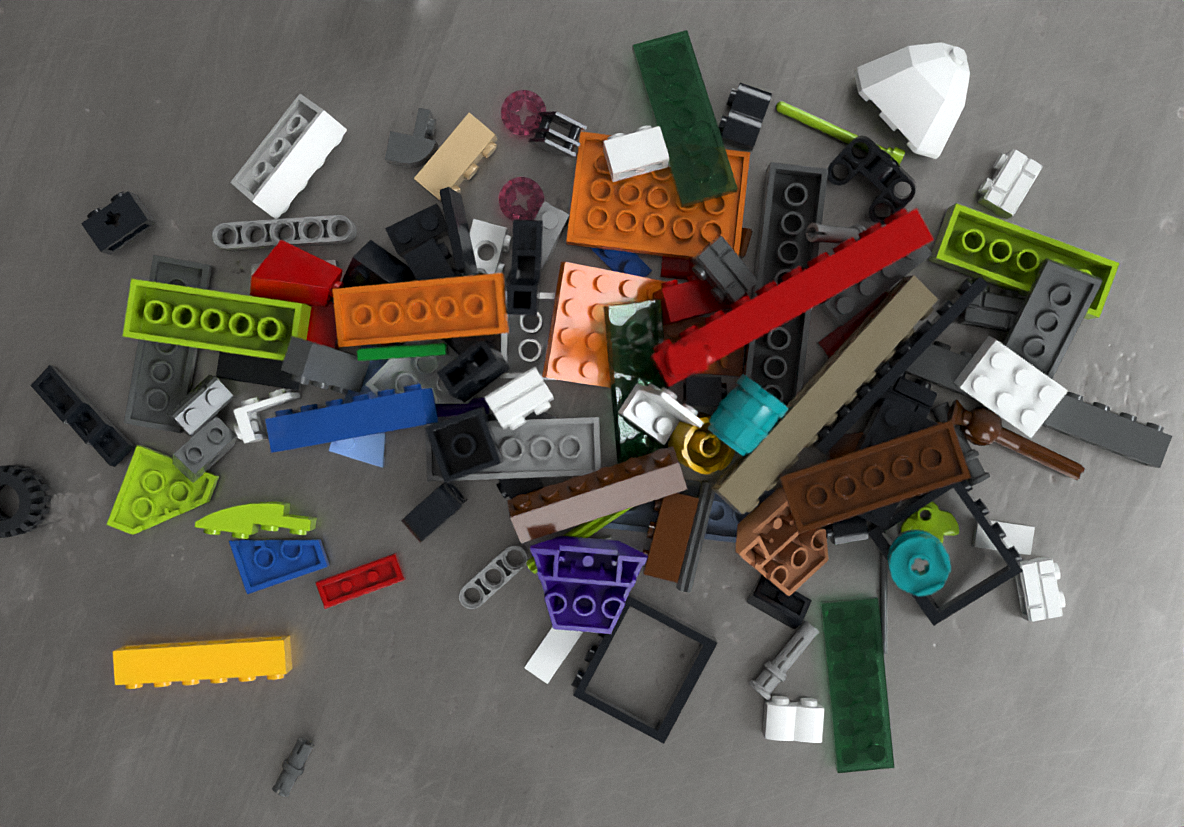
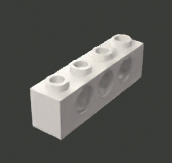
M473 219L470 238L478 274L503 273L505 264L500 262L503 252L508 253L512 236L508 235L506 227ZM485 246H490L495 251L493 258L488 261L481 260L479 257L480 250Z

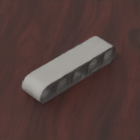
M343 215L221 223L214 228L212 239L216 246L232 252L274 249L281 240L279 237L280 230L283 227L289 226L291 235L284 241L293 246L347 244L353 241L357 235V228L353 221ZM343 222L347 223V234L341 237L337 236L335 232L337 225ZM316 224L320 228L319 235L316 238L310 239L307 234L308 229ZM260 228L263 233L260 241L253 243L251 234L255 229ZM232 230L234 239L230 244L225 245L223 236L227 231Z

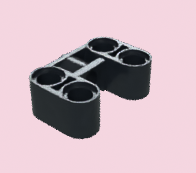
M867 136L855 137L827 168V178L834 185H845L860 171L882 191L869 207V217L876 224L879 222L881 225H884L886 218L902 210L915 196L917 187L915 180L902 169L900 164L891 155L882 150ZM858 142L865 143L869 149L868 155L865 157L856 156L853 152L854 144ZM836 164L845 165L848 168V176L845 178L836 177L833 173V167ZM899 182L908 183L911 187L910 194L907 196L898 195L895 192V185ZM885 203L890 207L891 212L886 217H880L875 213V206Z
M452 481L446 484L444 482L401 521L421 543L458 511L468 499Z

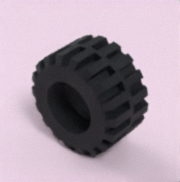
M23 465L0 466V491L5 485H9L16 491L19 497V508L13 517L6 515L0 508V538L13 537L33 531L37 528L36 525L42 524L45 520L42 515L49 512L50 507L46 506V502H51V495L46 496L45 493L46 490H49L48 485L41 484L44 478L40 474L33 475L35 470L30 467L23 468Z

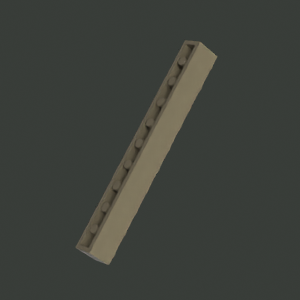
M915 275L903 277L786 405L789 409L783 418L779 417L774 427L768 433L769 435L750 454L747 453L745 457L741 455L711 489L735 512L740 514L751 512L760 501L758 499L765 490H771L778 483L779 474L784 469L791 468L799 459L798 453L804 447H810L817 440L818 431L823 426L827 427L836 419L838 409L843 404H849L856 397L857 392L855 391L862 383H868L875 376L877 366L881 362H887L895 354L894 348L900 341L904 342L914 333L915 329L913 327L919 320L923 321L933 312L934 308L932 306L938 298Z

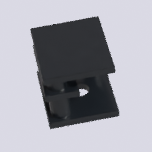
M557 111L540 112L539 116L542 119L538 128H533L532 132L536 133L534 138H529L528 142L557 156L575 157L577 153H574L573 150L575 147L580 146L581 143L577 142L581 130H586L587 126ZM551 122L570 130L568 136L550 129ZM548 139H555L563 143L564 146L562 147Z

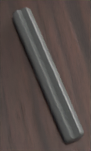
M707 480L701 482L698 494L699 502L676 588L682 592L692 591L715 492L711 489L715 483Z

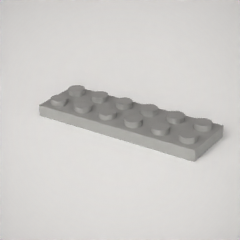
M599 417L529 419L512 431L509 427L503 429L499 421H489L504 462L457 480L583 476L601 469ZM436 423L426 424L425 427H428ZM425 430L427 481H444Z

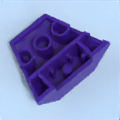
M559 536L530 546L553 629L611 634L648 555L617 540Z

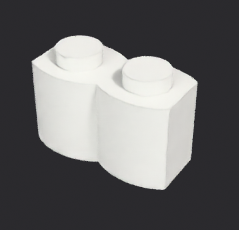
M772 696V700H765L762 735L765 739L821 743L824 707L813 698H800V702H789L788 697Z

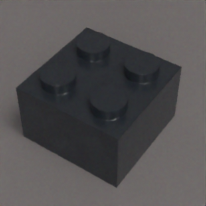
M484 407L425 427L445 484L504 462Z

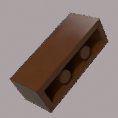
M678 492L655 500L653 510L658 511L656 521H650L646 538L651 540L648 550L643 549L642 553L648 555L644 566H642L644 575L675 583L678 582L699 502L698 497Z

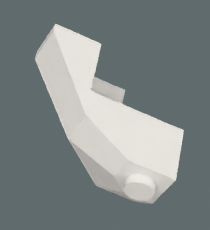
M942 42L912 45L857 67L854 70L859 95L866 102L871 100L882 111L879 116L893 131L898 128L908 139L906 145L914 153L937 159L941 155L965 106L970 76L965 51L959 47Z

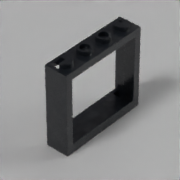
M967 479L912 497L897 507L886 529L873 523L868 526L867 533L887 559L889 547L893 541L886 531L954 488L1007 563L1006 567L941 607L937 605L931 595L916 596L911 593L933 626L1023 572L1020 564L1023 558L1014 545L1009 548L1003 538L1007 537L998 522L991 523L986 516L990 511L981 498L978 500L974 499L969 492L973 487Z
M629 593L612 633H598L597 635L601 637L596 647L591 645L584 658L588 663L583 672L577 671L571 684L575 687L573 696L664 744L718 642L711 635ZM630 606L700 643L656 727L586 690Z

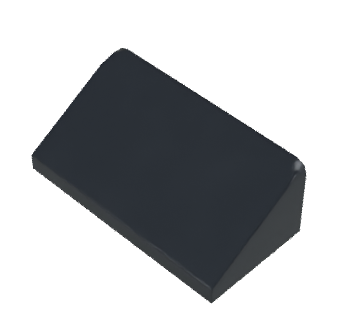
M761 574L746 602L786 626L796 629L802 624L812 600L797 591L790 596L786 595Z

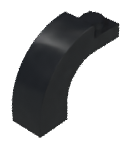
M513 220L512 264L510 281L507 286V314L537 316L542 274L543 220Z

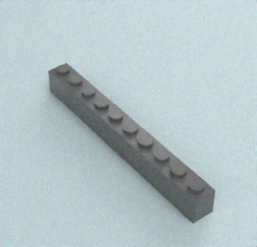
M914 332V333H913L907 340H905L904 342L900 341V342L897 344V346L894 348L895 352H896L906 341H908L909 343H911L918 335ZM934 341V344H931L905 371L910 376L978 401L954 383L974 354L965 351L957 354L950 351V345ZM894 354L888 360V363L891 364L898 356ZM1067 392L1041 425L1154 468L1161 467L1172 439L1171 435L1163 433L1164 427L1150 422H1147L1146 426L1137 423V417L1131 414L1120 412V415H1116L1110 412L1111 407L1098 402L1090 405L1083 402V396L1072 392Z

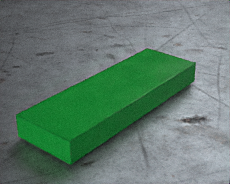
M445 343L357 350L358 361L449 355L448 345Z

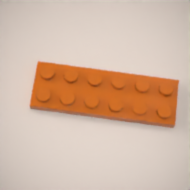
M503 273L333 289L338 347L509 333Z

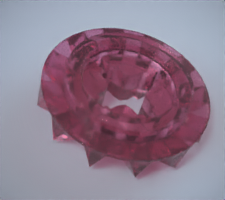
M518 90L511 93L504 100L501 107V118L503 124L511 133L521 137L533 135V128H538L542 119L539 113L546 112V107L541 97L529 90ZM524 102H526L528 112L536 115L527 116L524 125H522L520 116L512 112L521 111Z
M517 177L509 180L502 187L499 194L501 211L512 221L514 219L534 220L544 202V194L541 187L534 180L526 177ZM515 190H518L523 196L533 194L526 201L528 205L527 211L521 205L511 207L517 200Z

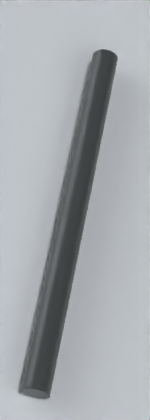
M881 554V654H888L887 559Z

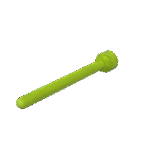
M780 101L776 104V110L779 113L847 144L858 136L786 102ZM858 142L854 144V147L867 153L869 152L868 146L865 143ZM878 145L899 164L901 163L906 152L905 150L896 146L894 148L888 146L886 149Z

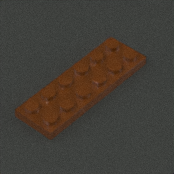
M951 420L780 476L779 478L797 532L801 534L971 478Z

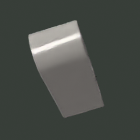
M512 543L502 550L463 586L459 593L461 604L465 608L476 609L486 602L526 565L529 557L526 547L520 543ZM519 550L523 555V561L519 564L511 563L508 559V552ZM490 569L499 570L502 575L501 581L496 583L489 581L487 571ZM468 588H476L480 592L481 597L478 601L473 602L466 597V590Z

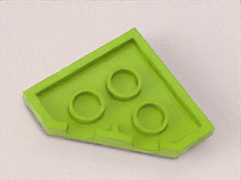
M137 445L106 525L135 535L210 502L219 475L206 471L192 483L172 464L173 457L145 446Z

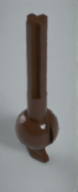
M957 399L953 401L947 414V421L952 420L953 425H962V432L965 438L972 444L986 446L996 442L1074 480H1079L1081 474L1084 473L1085 468L1082 467L1083 465L1002 427L1000 416L991 409L981 406L968 411L965 410Z

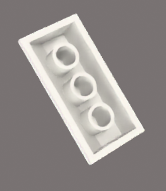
M299 94L230 183L253 203L275 219H278L281 214L288 210L291 201L298 192L306 187L309 178L316 169H319L324 164L325 158L331 150L341 142L347 129L319 106Z

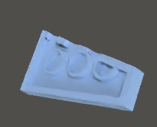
M361 345L360 349L378 347L372 345ZM388 360L370 361L361 391L348 390L344 404L351 403V397L369 394V399L377 398L378 396L365 384ZM386 432L331 442L329 451L383 468L385 465Z

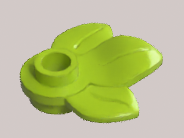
M934 501L913 513L903 521L901 526V533L911 529H919L931 533L941 543H943L944 536L959 534L958 522L952 513L939 510L938 505ZM923 510L931 512L927 518L921 517L920 513Z

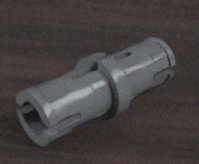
M299 737L289 758L284 760L282 764L283 770L272 788L275 793L280 790L278 794L280 796L288 797L296 779L305 770L303 766L311 750L314 748L312 742L306 744L308 740Z

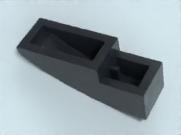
M219 351L216 378L293 390H301L302 383L291 380V373L281 370L284 361Z

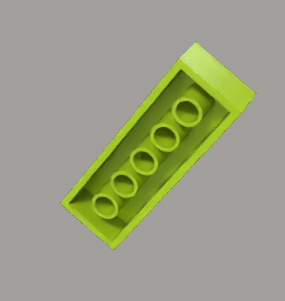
M957 203L948 207L932 249V255L928 260L973 278L981 277L989 284L1006 290L1017 291L1019 295L1025 297L1045 258L1097 276L1102 280V283L1084 316L1087 320L1100 318L1120 264Z
M131 279L122 337L284 361L292 336L304 340L307 339L311 306Z

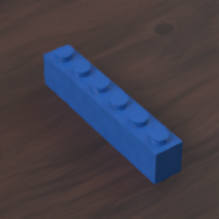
M421 384L404 386V392L395 394V389L378 391V397L369 399V394L351 397L352 402L346 404L343 403V399L327 401L326 407L318 409L317 404L301 406V412L294 414L292 409L275 411L276 417L265 419L271 453L437 423L438 416L433 389H422Z

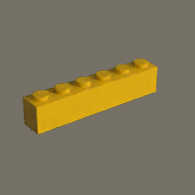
M290 635L121 646L113 651L115 685H125V689H136L143 687V683H153L154 687H165L171 685V682L182 681V685H194L200 683L199 680L210 679V683H224L228 681V678L238 677L240 682L256 680V676L266 675L268 680L282 679L284 674L292 670Z

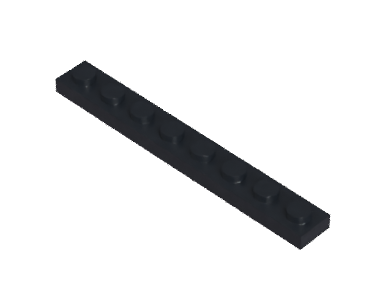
M981 277L964 280L956 289L959 294L952 301L949 299L945 300L936 309L935 312L938 315L933 321L926 320L916 330L915 333L918 336L911 343L906 341L895 352L898 357L891 364L886 362L877 370L875 375L878 378L871 385L866 383L857 391L855 402L851 406L848 404L844 405L837 412V420L830 427L824 426L817 433L818 438L813 446L820 453L826 454L988 284Z

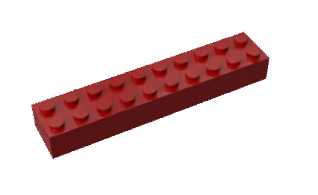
M904 208L884 220L885 226L882 227L878 222L859 233L860 240L855 241L851 237L832 248L835 254L829 256L826 251L807 262L808 269L803 271L801 266L788 272L781 277L783 283L777 285L775 281H772L755 291L757 294L756 298L751 300L747 295L730 305L732 311L724 314L723 310H720L704 320L707 325L698 329L695 324L680 332L679 336L681 339L672 344L671 340L668 339L653 348L655 354L651 355L650 358L665 385L670 387L690 376L685 375L671 378L668 375L664 357L667 347L701 340L704 345H710L713 362L933 241L934 238L918 209L916 208L908 213L907 209Z

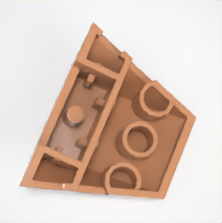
M783 487L778 488L738 523L735 552L788 596L793 594L829 560L826 529L819 527L798 534Z

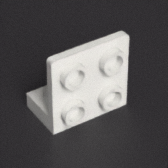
M636 384L618 411L619 414L663 445H665L680 421L700 428L704 423L696 417L698 412L685 403L681 405L675 401L677 396L664 387L660 390L652 384L648 386Z

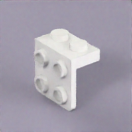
M284 388L268 393L269 399L266 400L256 397L240 402L241 408L233 410L237 420L234 423V428L238 438L243 439L244 443L268 439L259 412L300 399V393L291 392V389L285 390Z

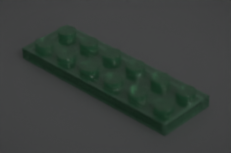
M685 30L634 44L632 51L656 127L660 126L669 155L668 166L681 208L736 193L738 190L688 31Z
M655 298L604 306L617 464L631 458H638L653 453L658 449L668 448L670 437L665 445L660 444L618 413L636 384L644 386L652 384L660 390L662 387L668 389L650 358L651 355L655 354L653 348L664 342L661 299Z
M868 597L820 602L837 773L894 768L878 598Z

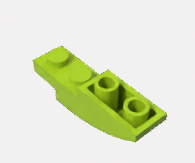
M254 502L229 507L209 514L196 521L195 527L203 528V533L211 535H221V531L232 532L231 537L248 539L249 535L258 533L259 524L262 530L278 531L279 527L289 528V533L306 535L307 531L316 528L317 517L289 514V502Z

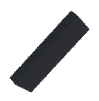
M450 187L443 188L439 193L455 268L466 276L478 275L462 196Z

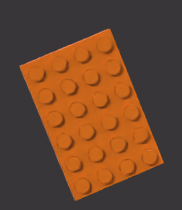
M589 132L580 133L579 143L581 144L578 147L566 240L567 245L691 260L711 241L722 236L739 256L750 152L665 142L669 155L667 168L612 182L603 152L604 141L611 135Z

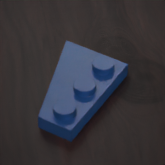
M321 539L229 540L247 594L330 566Z

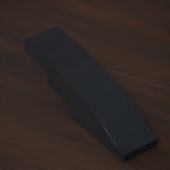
M49 365L30 385L63 423L70 425L85 444L93 446L108 465L116 467L134 448L133 444L55 367Z

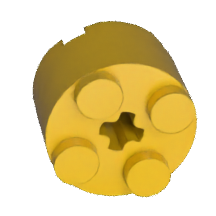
M698 412L696 416L704 422L701 428L680 421L670 436L668 447H674L680 464L701 474H712V472L721 471L729 465L734 457L735 450L707 428L710 425L708 421L712 415L704 412Z

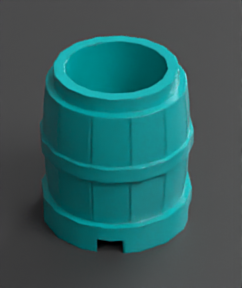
M742 374L735 382L737 385L724 400L722 399L719 402L720 405L708 421L710 425L707 428L745 457L747 453L750 454L769 435L768 433L774 427L779 417L783 418L789 408L749 377Z
M911 529L899 534L889 547L887 557L892 579L900 589L913 593L916 596H925L935 593L944 586L951 570V564L946 549L937 537L923 530ZM920 558L922 561H928L923 571L911 569V565L915 564V559Z

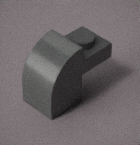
M418 109L413 136L390 131L385 160L388 164L416 168L425 165L435 154L439 145L436 140L429 139V136H434L436 119H433V114L429 109Z

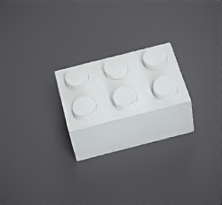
M505 291L506 308H507V291ZM540 292L537 316L507 314L509 333H501V355L510 369L503 373L500 378L515 379L535 367L543 380H557L542 377L556 293Z
M988 336L954 381L958 387L1030 438L1033 437L1068 391L990 336Z

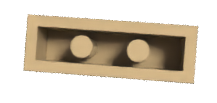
M468 113L414 177L415 181L440 202L439 192L443 188L450 187L459 193L461 189L458 186L465 178L470 180L479 169L477 164L483 156L488 158L496 149V134L471 113Z

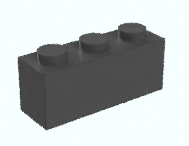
M292 336L281 370L291 373V380L308 385L309 380H312L311 385L328 390L329 385H331V390L347 395L348 390L361 391L370 361H358L355 354Z

